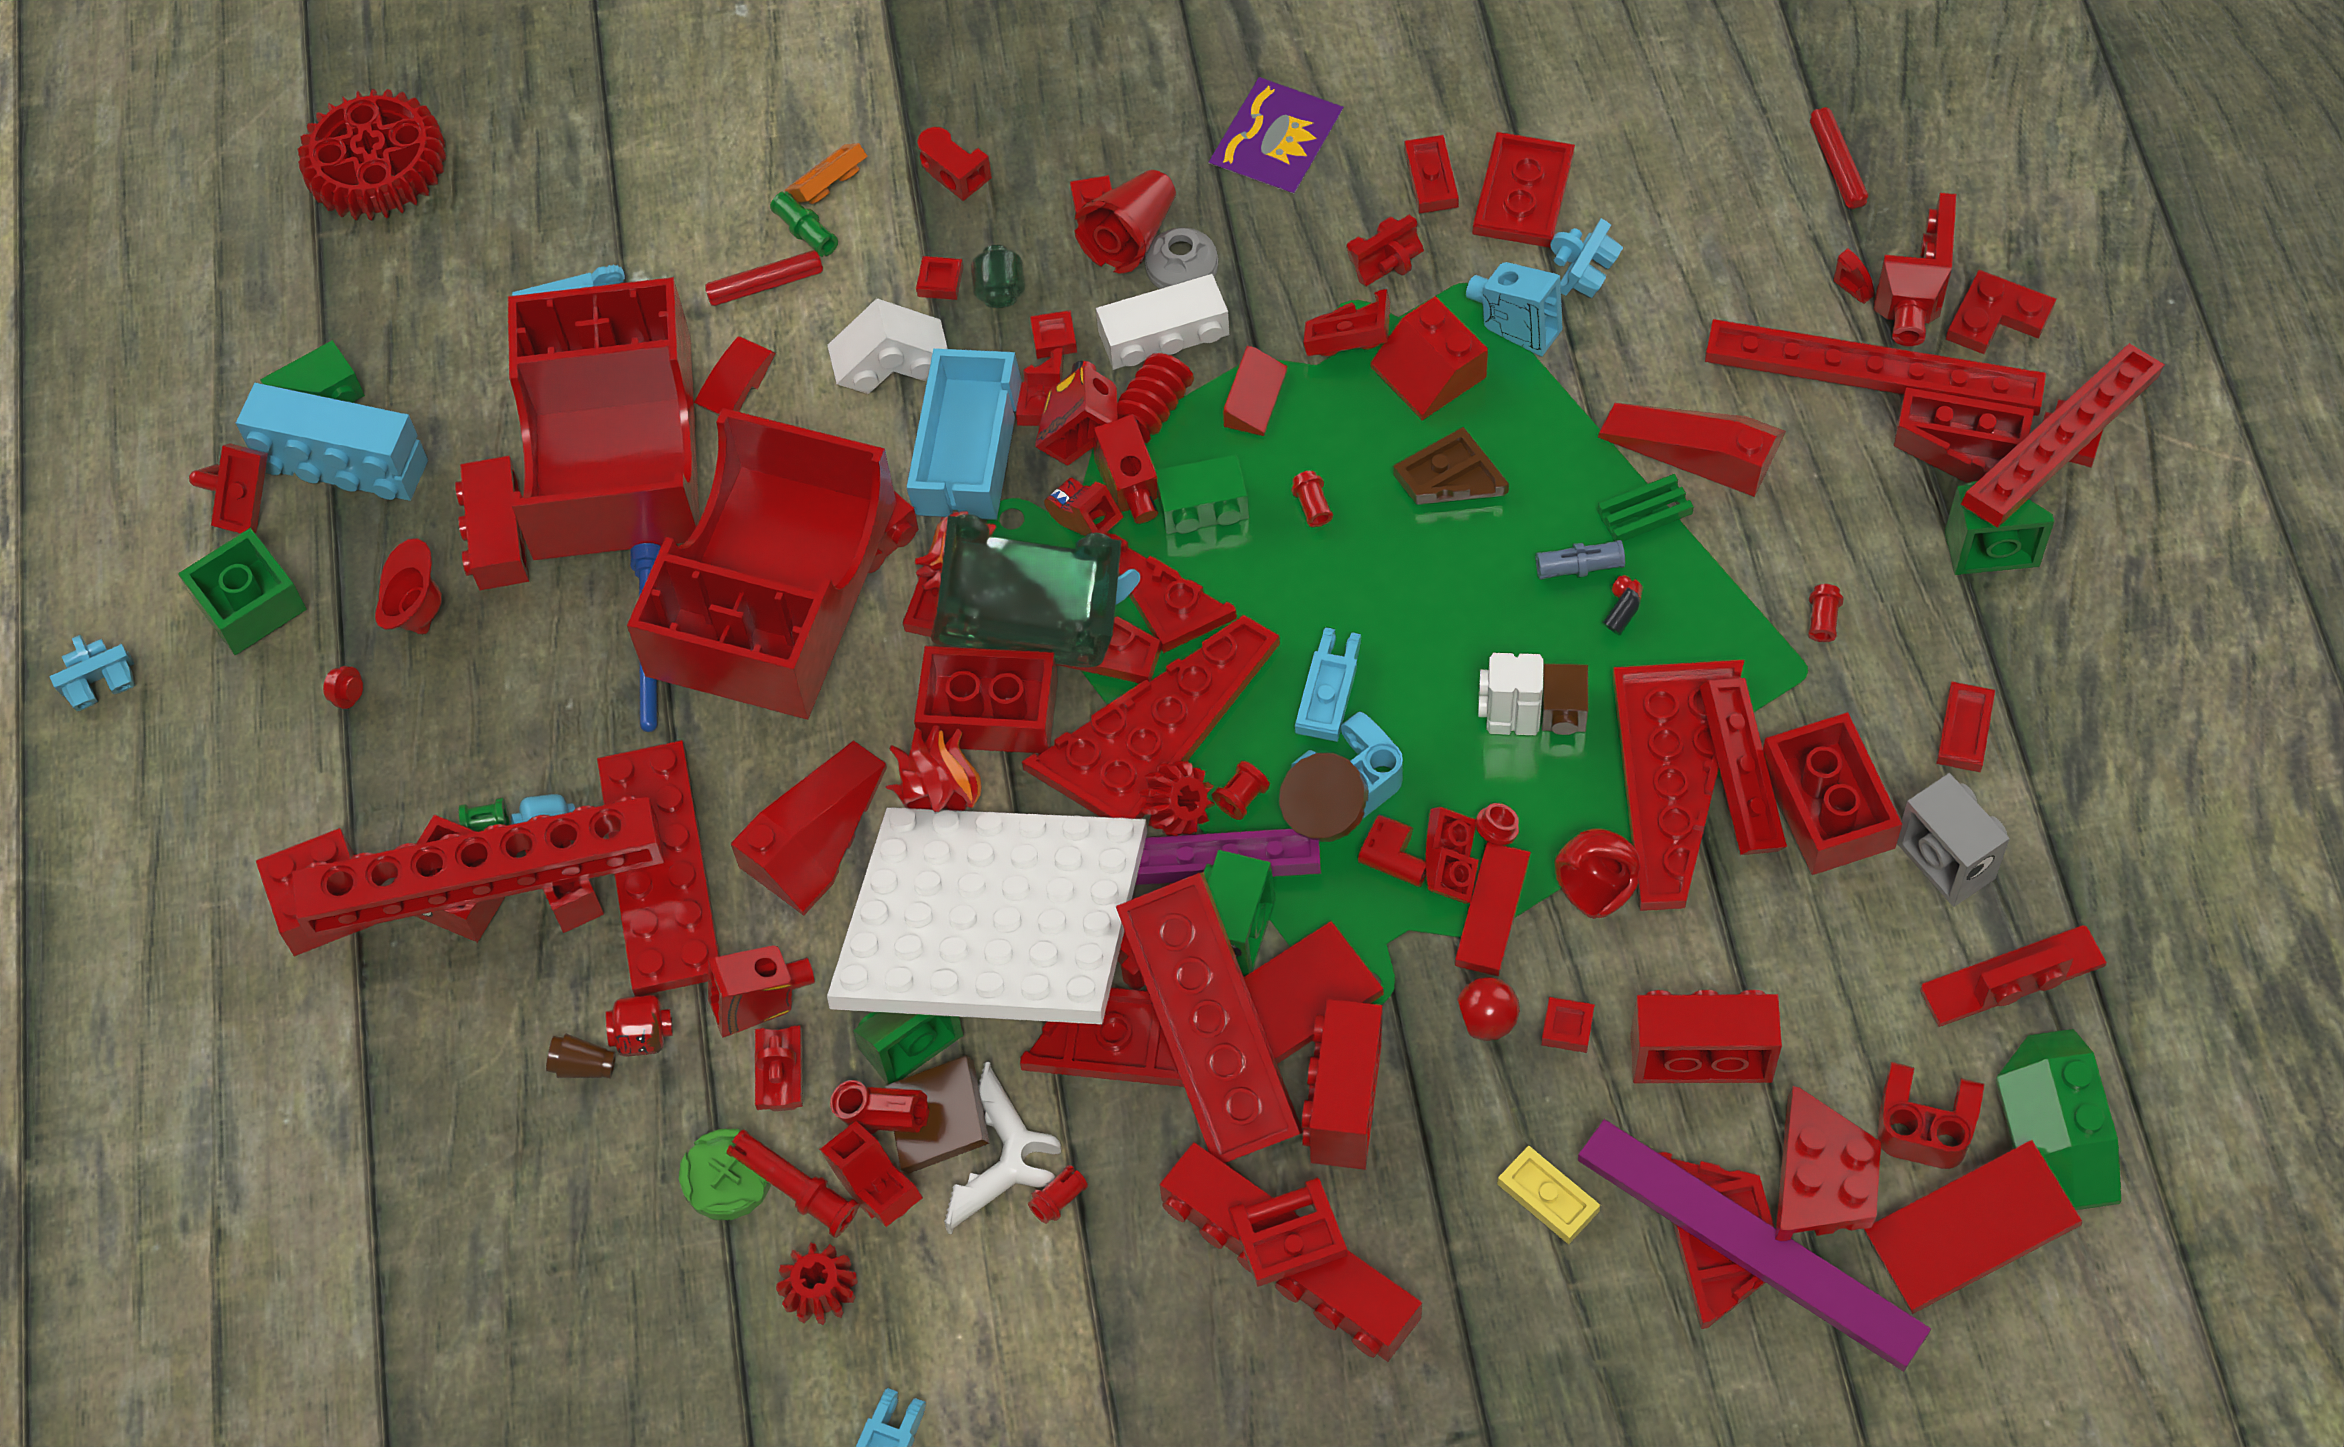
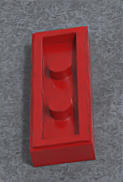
M1487 842L1455 958L1456 967L1499 977L1531 852Z

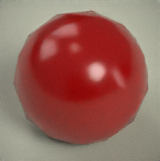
M1493 977L1477 978L1468 983L1458 995L1457 999L1469 1035L1473 1038L1483 1041L1498 1040L1509 1034L1517 1024L1520 1013L1519 999L1513 988L1503 980Z

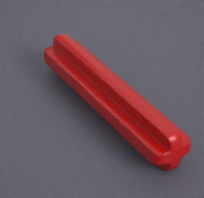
M1828 107L1815 109L1811 113L1810 123L1846 206L1850 209L1865 206L1868 198L1867 190L1832 111Z
M812 250L708 282L705 285V291L710 304L716 306L820 274L823 271V266L817 251Z

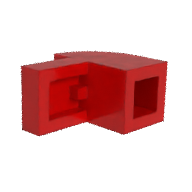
M857 1121L853 1122L819 1149L853 1199L860 1203V1207L871 1219L876 1217L885 1227L903 1216L923 1198L917 1187L893 1166L879 1141Z

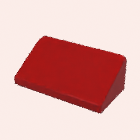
M1247 345L1224 406V427L1264 436L1288 367L1257 348Z

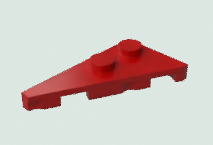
M1105 533L1098 540L1102 552L1117 577L1130 569H1135L1140 573V581L1129 594V597L1152 635L1160 640L1163 653L1237 619L1234 605L1227 601L1225 604L1220 603L1205 594L1201 585L1192 580L1182 578L1176 570L1151 555L1145 558L1130 549L1128 542L1116 534Z

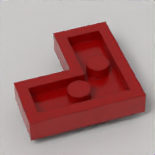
M1978 270L1948 329L1946 340L1985 354L2000 324L2039 339L2057 299Z

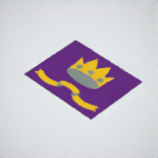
M1258 77L1208 163L1294 194L1344 107Z

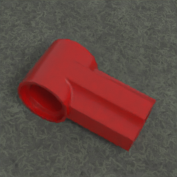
M849 1080L840 1084L833 1091L830 1099L831 1110L840 1120L848 1126L857 1121L870 1134L878 1130L919 1133L920 1129L927 1125L930 1112L927 1095L921 1090L866 1087L856 1080Z

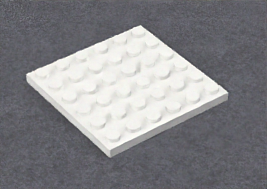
M887 808L828 991L829 1008L834 1010L1103 1024L1124 934V927L1116 906L1132 900L1147 836L1146 819L952 810L934 812L930 809Z

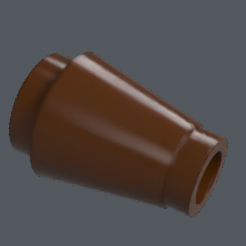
M567 1033L564 1037L553 1036L549 1047L546 1071L556 1073L557 1078H611L616 1060V1052Z

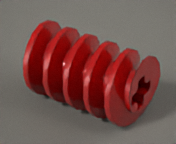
M1156 353L1148 356L1143 367L1139 368L1135 378L1130 381L1127 390L1121 394L1117 402L1118 419L1133 414L1144 443L1148 444L1151 440L1150 434L1154 435L1160 432L1162 423L1169 419L1170 411L1175 410L1177 407L1178 399L1183 398L1186 388L1193 384L1194 376L1192 371L1182 361L1171 355Z

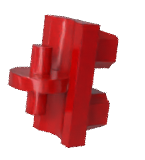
M1410 214L1399 221L1389 217L1379 224L1377 228L1378 234L1368 240L1358 236L1347 243L1346 248L1349 259L1356 268L1359 282L1365 287L1392 270H1395L1400 275L1407 274L1412 269L1410 259L1424 251L1417 234V220Z
M791 1026L780 1030L755 1029V1106L757 1110L787 1111L803 1107L801 1026Z

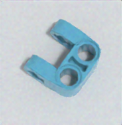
M1357 712L1341 725V732L1348 744L1358 754L1350 762L1363 774L1369 790L1368 801L1366 800L1364 808L1365 814L1363 818H1365L1400 789L1403 781V757L1399 748L1371 718L1362 712ZM1308 750L1291 764V768L1301 759L1311 756L1315 752ZM1379 766H1386L1392 770L1381 773L1374 769Z

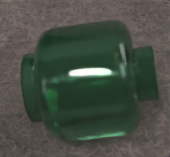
M991 245L984 248L983 253L978 254L972 260L973 292L976 298L984 302L986 306L990 308L1012 306L1024 293L1026 286L1024 268L1019 254L1007 250L1003 245Z

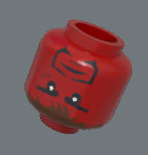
M654 995L617 999L613 1005V1010L606 1011V1030L609 1047L616 1046L618 1053L624 1057L659 1053L664 1046V1037L673 1036L671 1009L662 1010L659 999Z

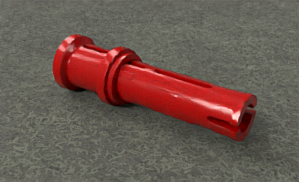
M741 1130L732 1140L736 1144L735 1147L729 1145L726 1152L727 1155L734 1157L796 1201L795 1207L797 1212L802 1215L810 1214L829 1228V1234L834 1238L840 1236L855 1217L860 1203L854 1199L847 1201L827 1187L828 1181L823 1177H809L752 1137L746 1130Z

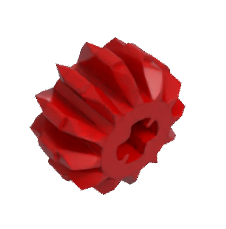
M1176 761L1175 763L1163 762L1157 765V772H1150L1145 775L1149 788L1143 789L1138 793L1146 797L1147 803L1139 811L1145 815H1151L1148 826L1154 829H1162V833L1166 835L1178 836V834L1197 832V824L1208 822L1209 819L1205 808H1210L1215 803L1207 798V793L1214 786L1209 782H1203L1205 771L1200 768H1192V763L1187 761Z
M810 1242L808 1254L802 1256L796 1250H792L790 1255L794 1265H780L779 1273L784 1280L776 1284L779 1296L785 1297L782 1302L785 1311L789 1313L797 1311L798 1320L806 1323L815 1314L818 1324L824 1325L826 1313L830 1311L835 1316L842 1318L844 1312L840 1302L854 1303L855 1295L850 1288L858 1283L856 1273L849 1270L852 1265L847 1255L837 1257L836 1248L831 1244L821 1254H819L816 1244ZM821 1278L825 1280L824 1284L819 1283ZM810 1283L815 1284L813 1289L809 1288Z

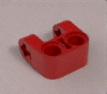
M1891 1062L1879 1114L1877 1139L1881 1141V1149L1886 1154L1895 1158L1941 1169L1957 1167L1963 1162L1973 1138L1980 1114L1984 1083L1961 1078L1953 1110L1950 1112L1908 1102L1914 1067ZM1903 1124L1911 1130L1912 1134L1900 1135L1891 1128V1125ZM1949 1135L1959 1145L1955 1147L1946 1146L1939 1141L1937 1136Z

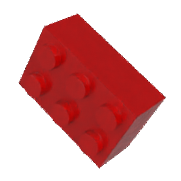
M925 646L914 719L915 728L921 730L924 743L930 734L932 726L937 725L940 726V730L943 732L944 745L953 736L957 728L963 732L959 742L960 749L1042 753L1050 748L1058 683L1054 652Z
M1848 712L1765 738L1763 752L1774 795L1812 875L1896 848L1902 822Z
M1655 990L1645 995H1637L1631 1027L1633 1083L1773 1082L1782 1048L1778 994H1765V992L1760 990H1746L1739 994L1719 995L1716 991L1700 990L1692 993V995H1672L1668 991Z
M1327 999L1325 1015H1316L1313 1042H1315L1314 1057L1310 1058L1307 1084L1309 1085L1308 1100L1304 1101L1302 1128H1304L1302 1146L1310 1147V1160L1313 1164L1366 1170L1382 1048L1383 1005Z

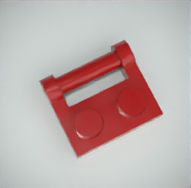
M1318 1177L1305 1181V1187L1247 1207H1244L1241 1203L1228 1208L1234 1229L1241 1242L1257 1287L1347 1256V1247ZM1312 1205L1315 1211L1314 1213L1254 1233L1251 1226Z

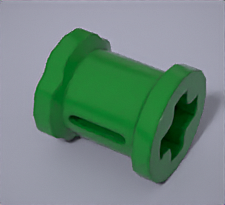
M497 798L494 804L469 808L466 804L459 805L460 825L473 831H484L485 828L497 824L510 825L509 813L504 798Z

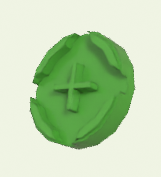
M718 1129L702 1135L694 1142L695 1146L689 1150L688 1154L687 1152L685 1153L680 1162L679 1182L686 1201L697 1213L713 1220H733L749 1214L763 1202L771 1187V1184L734 1157L726 1154L729 1145L735 1147L736 1144L732 1140L741 1131L739 1129Z

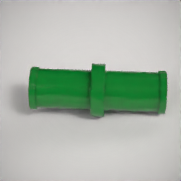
M788 191L785 193L780 192L773 198L770 204L771 211L789 226V231L794 237L803 239L817 251L820 257H823V255L829 256L838 246V238L819 222V216L813 210L805 209Z

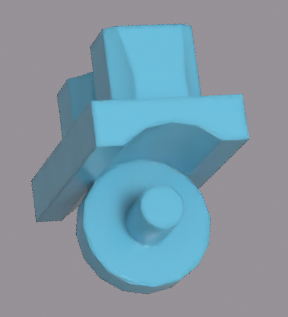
M1601 218L1593 232L1589 233L1583 242L1580 240L1582 232L1576 228L1571 229L1570 233L1558 232L1554 235L1550 243L1551 249L1556 254L1554 262L1559 266H1564L1567 261L1571 262L1560 281L1561 293L1566 296L1574 288L1592 298L1602 286L1607 275L1589 264L1590 261L1593 259L1609 269L1622 251L1623 246L1606 235L1611 224Z
M81 635L72 638L76 650L62 656L67 669L49 676L54 688L62 696L66 697L76 711H81L98 702L90 684L104 677L113 694L124 692L135 686L130 668L131 665H134L130 653L125 650L122 644L107 650L102 639L86 645Z

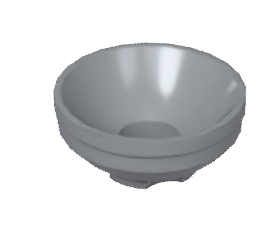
M1182 227L1164 231L1156 236L1145 259L1146 273L1150 281L1159 289L1209 274H1213L1215 277L1219 264L1216 247L1212 240L1199 230ZM1178 241H1184L1192 245V250L1185 255L1173 254L1169 248Z

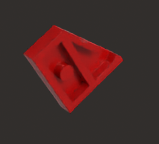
M1387 289L1375 292L1376 302L1356 310L1355 305L1351 302L1329 314H1323L1306 321L1303 343L1307 356H1331L1341 350L1358 347L1370 349L1381 343L1388 342L1390 299Z

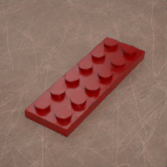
M681 740L597 758L604 805L616 803L624 797L636 796L640 798L649 796L657 817L664 863L614 873L632 991L636 997L708 982V959L719 957L720 954L684 743ZM620 831L609 832V838L615 837Z
M1197 873L1117 905V912L1209 1153L1223 1163L1302 1134L1301 1125L1204 873Z

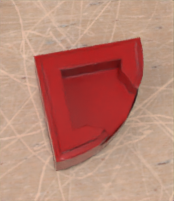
M1847 248L1838 256L1834 282L1858 301L1865 304L1874 296L1873 281L1862 261L1854 252Z

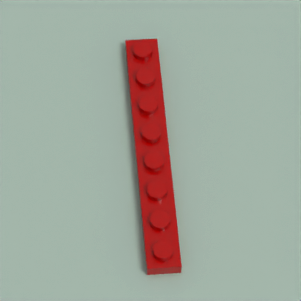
M1716 319L1712 320L1705 362L1898 394H1904L1905 388L1908 387L2034 409L2033 416H2039L2046 378V373Z
M2129 343L1966 492L1961 505L1975 513L1980 519L1988 521L1998 528L2160 376L2165 364Z

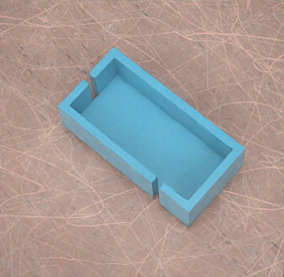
M933 349L906 487L916 515L947 517L952 514L953 510H958V512L968 511L969 517L967 518L997 520L1015 421L1013 411L1017 410L1022 382L1015 352Z
M254 383L236 421V425L247 447L268 453L265 473L271 475L282 473L293 476L295 472L297 477L308 483H318L319 481L337 485L346 491L362 490L375 493L377 496L388 500L399 498L411 501L428 462L420 440L416 439L418 435L410 416L394 411Z

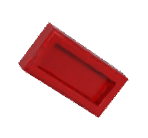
M1951 682L1936 764L1981 772L1995 690Z

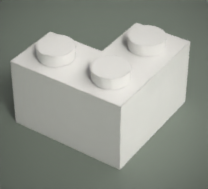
M878 298L828 344L836 384L867 394L872 392L893 371L926 381L928 379L933 349H948L940 319Z

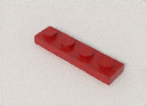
M1746 679L1708 680L1699 687L1740 855L1778 852L1786 848L1787 844Z

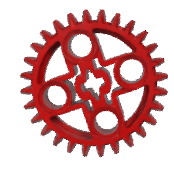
M372 88L369 96L362 97L361 93L357 91L356 98L348 101L342 96V104L336 107L328 103L329 112L326 115L319 112L316 113L318 124L308 123L307 131L309 134L300 136L302 146L298 148V156L300 158L298 163L307 189L313 194L317 203H323L328 211L336 209L340 217H344L350 211L354 220H358L362 213H366L371 221L375 213L382 212L384 217L388 218L389 210L397 208L403 213V205L408 202L417 206L416 196L418 194L429 196L427 185H438L436 174L444 172L442 162L446 160L445 141L437 120L431 115L427 106L420 105L417 98L408 100L404 92H400L394 98L389 89H386L381 96L377 95L376 90Z

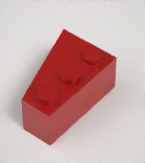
M1906 387L1900 408L1894 447L1966 483L1979 481L2030 434L2034 409Z

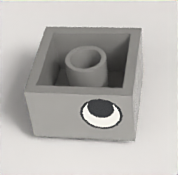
M1948 773L1907 801L1897 844L1953 907L1996 879L2010 838L2007 836V831L2003 824L1996 817L1989 816L1977 803L1975 794L1966 784H1960Z

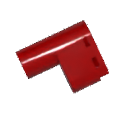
M1378 815L1361 848L1358 862L1417 887H1421L1426 878V861L1405 853L1412 836L1413 827L1389 817Z

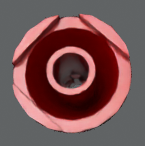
M1148 170L1086 203L1075 215V220L1078 219V227L1074 230L1075 237L1084 253L1101 267L1105 263L1116 267L1113 271L1115 273L1132 272L1144 260L1175 199L1176 190L1172 180L1160 171Z

